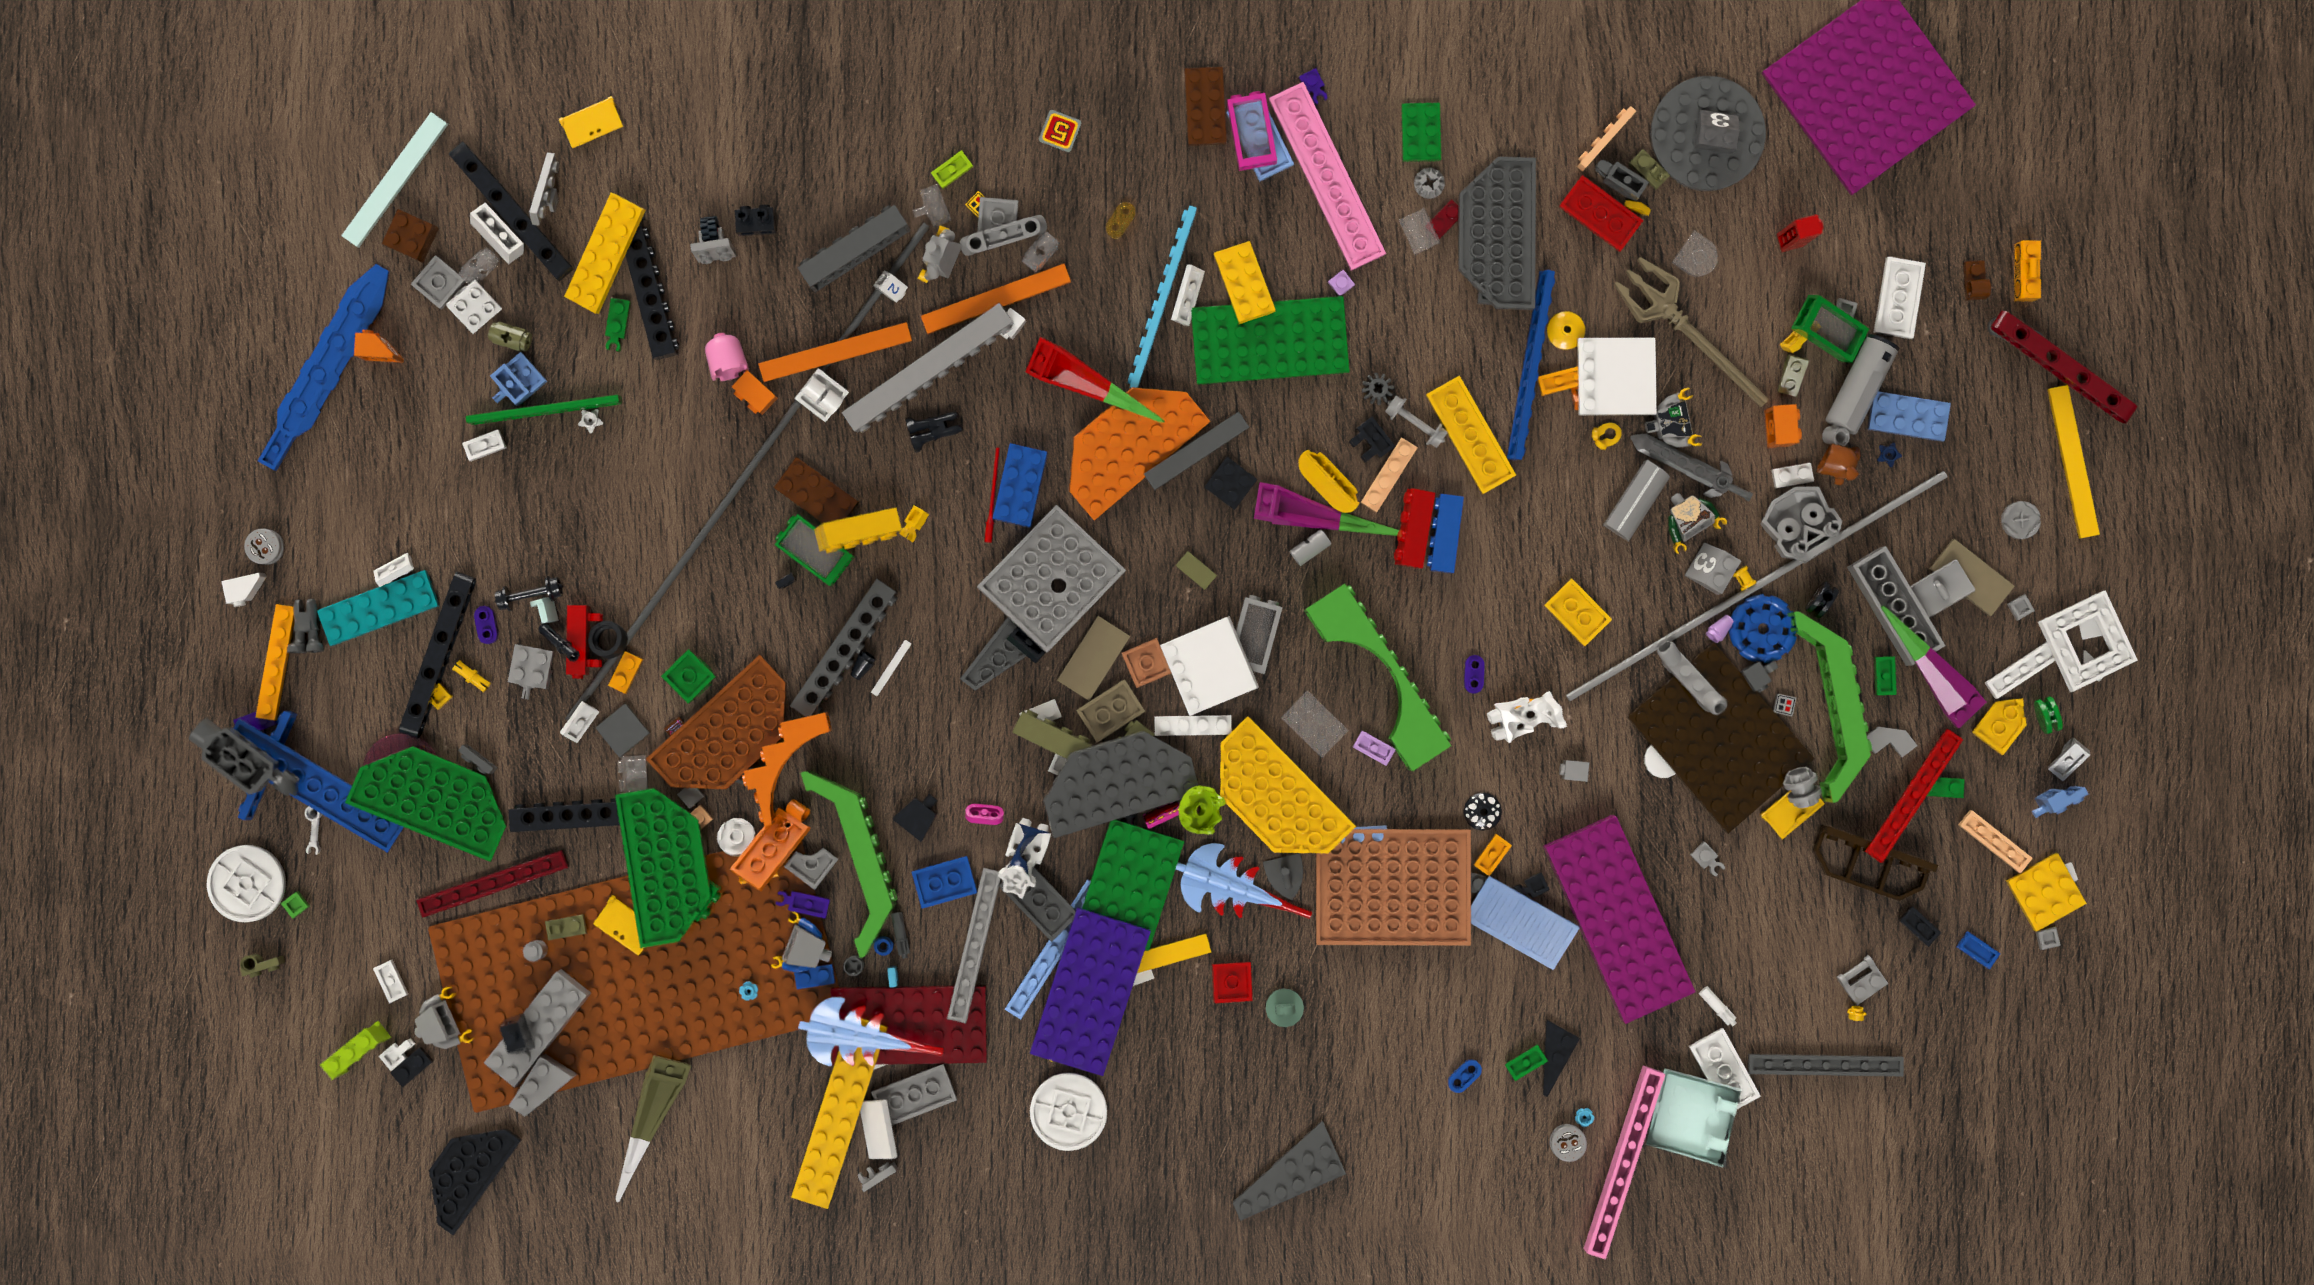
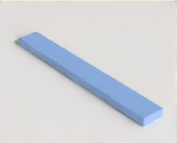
M1088 879L1071 904L1075 910L1077 907L1082 909L1090 884ZM1071 924L1053 942L1048 940L1006 1006L1005 1010L1020 1020L1059 961Z

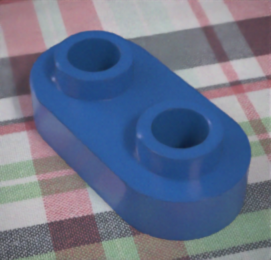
M1466 1060L1448 1078L1449 1088L1455 1093L1465 1091L1481 1075V1065L1476 1060ZM1469 1066H1474L1473 1072H1468ZM1456 1079H1460L1461 1083L1459 1085H1454Z

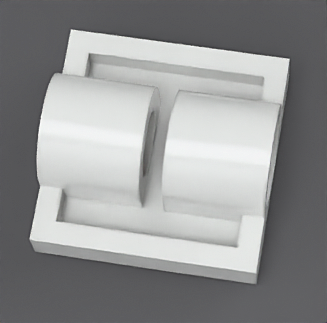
M817 368L794 399L826 422L839 408L849 392Z

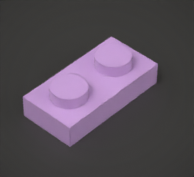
M1364 731L1360 732L1353 745V748L1387 766L1396 750Z

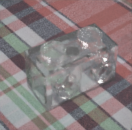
M645 755L621 756V761H617L618 772H622V780H619V791L629 793L648 789Z

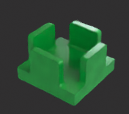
M688 649L661 677L690 704L712 684L711 682L717 676L699 656H696Z

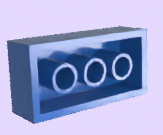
M1009 444L993 514L994 520L1028 528L1032 527L1048 452Z

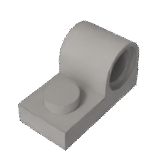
M2072 738L2064 745L2062 753L2048 766V770L2064 781L2091 755L2090 750L2078 740Z

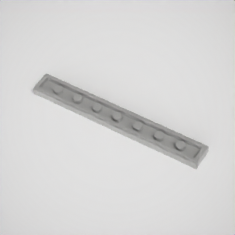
M983 868L947 1017L949 1020L967 1023L1001 878L998 876L999 871Z

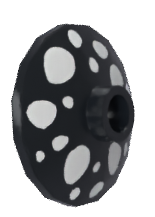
M1474 794L1465 803V820L1476 830H1490L1501 819V804L1491 794ZM1483 808L1487 810V814L1484 816L1480 814Z

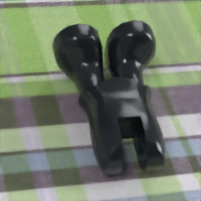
M948 412L937 417H928V419L915 420L912 417L905 418L909 435L927 428L930 431L910 436L914 452H920L923 445L929 441H936L942 437L962 432L964 430L962 424L948 428L946 423L959 418V413Z

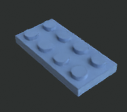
M1878 391L1870 408L1867 429L1943 442L1946 437L1951 403Z

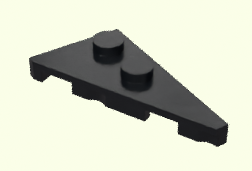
M1546 1020L1544 1055L1548 1062L1543 1064L1544 1078L1542 1088L1543 1095L1548 1097L1580 1038Z

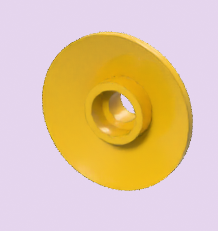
M1568 311L1560 312L1549 321L1547 336L1555 347L1563 350L1573 349L1577 347V339L1584 338L1585 325L1577 314ZM1565 326L1570 327L1569 333L1564 331Z

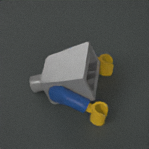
M792 912L796 914L797 919L793 921L788 918V921L798 923V925H795L783 956L773 957V959L779 961V965L772 964V968L782 967L784 970L799 973L807 971L811 967L816 968L819 959L828 962L832 952L824 949L825 941L822 939V933L815 924L805 918H801L798 912Z

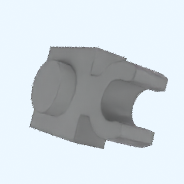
M1702 842L1690 854L1703 869L1709 866V871L1714 876L1718 875L1714 871L1716 866L1723 870L1725 869L1721 862L1715 861L1718 855L1706 842Z

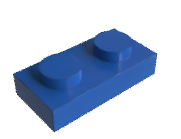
M833 964L821 965L816 968L811 967L807 971L794 973L796 989L836 983Z

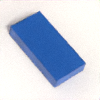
M1966 932L1956 946L1987 969H1991L2000 955L1999 952L1970 932Z

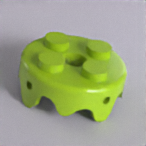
M1206 786L1192 787L1181 799L1179 805L1180 822L1189 832L1213 834L1215 833L1214 826L1222 820L1219 809L1226 802L1213 788ZM1200 805L1201 810H1200V812L1197 814V808H1198V806Z

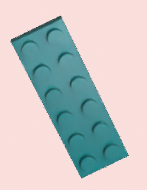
M423 570L317 610L329 645L335 646L434 609L440 605L428 572Z

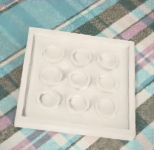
M1655 338L1577 339L1578 415L1657 414Z
M1230 616L1160 645L1189 716L1259 688Z

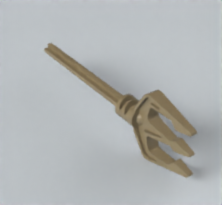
M1640 257L1638 262L1644 271L1653 272L1667 285L1664 293H1661L1643 282L1641 276L1627 270L1626 273L1633 285L1640 288L1651 304L1650 308L1643 310L1629 297V289L1615 282L1614 286L1634 318L1639 323L1658 320L1661 317L1664 320L1669 319L1668 324L1673 323L1674 330H1681L1749 397L1762 407L1769 399L1689 323L1688 315L1682 316L1683 310L1677 311L1678 306L1675 303L1678 298L1680 281L1673 275Z

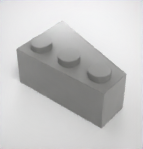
M547 1054L540 1056L509 1107L523 1116H527L578 1074Z

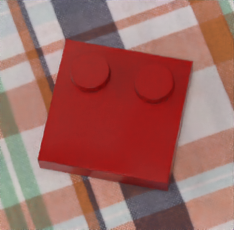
M1251 962L1212 964L1213 1003L1253 1001Z

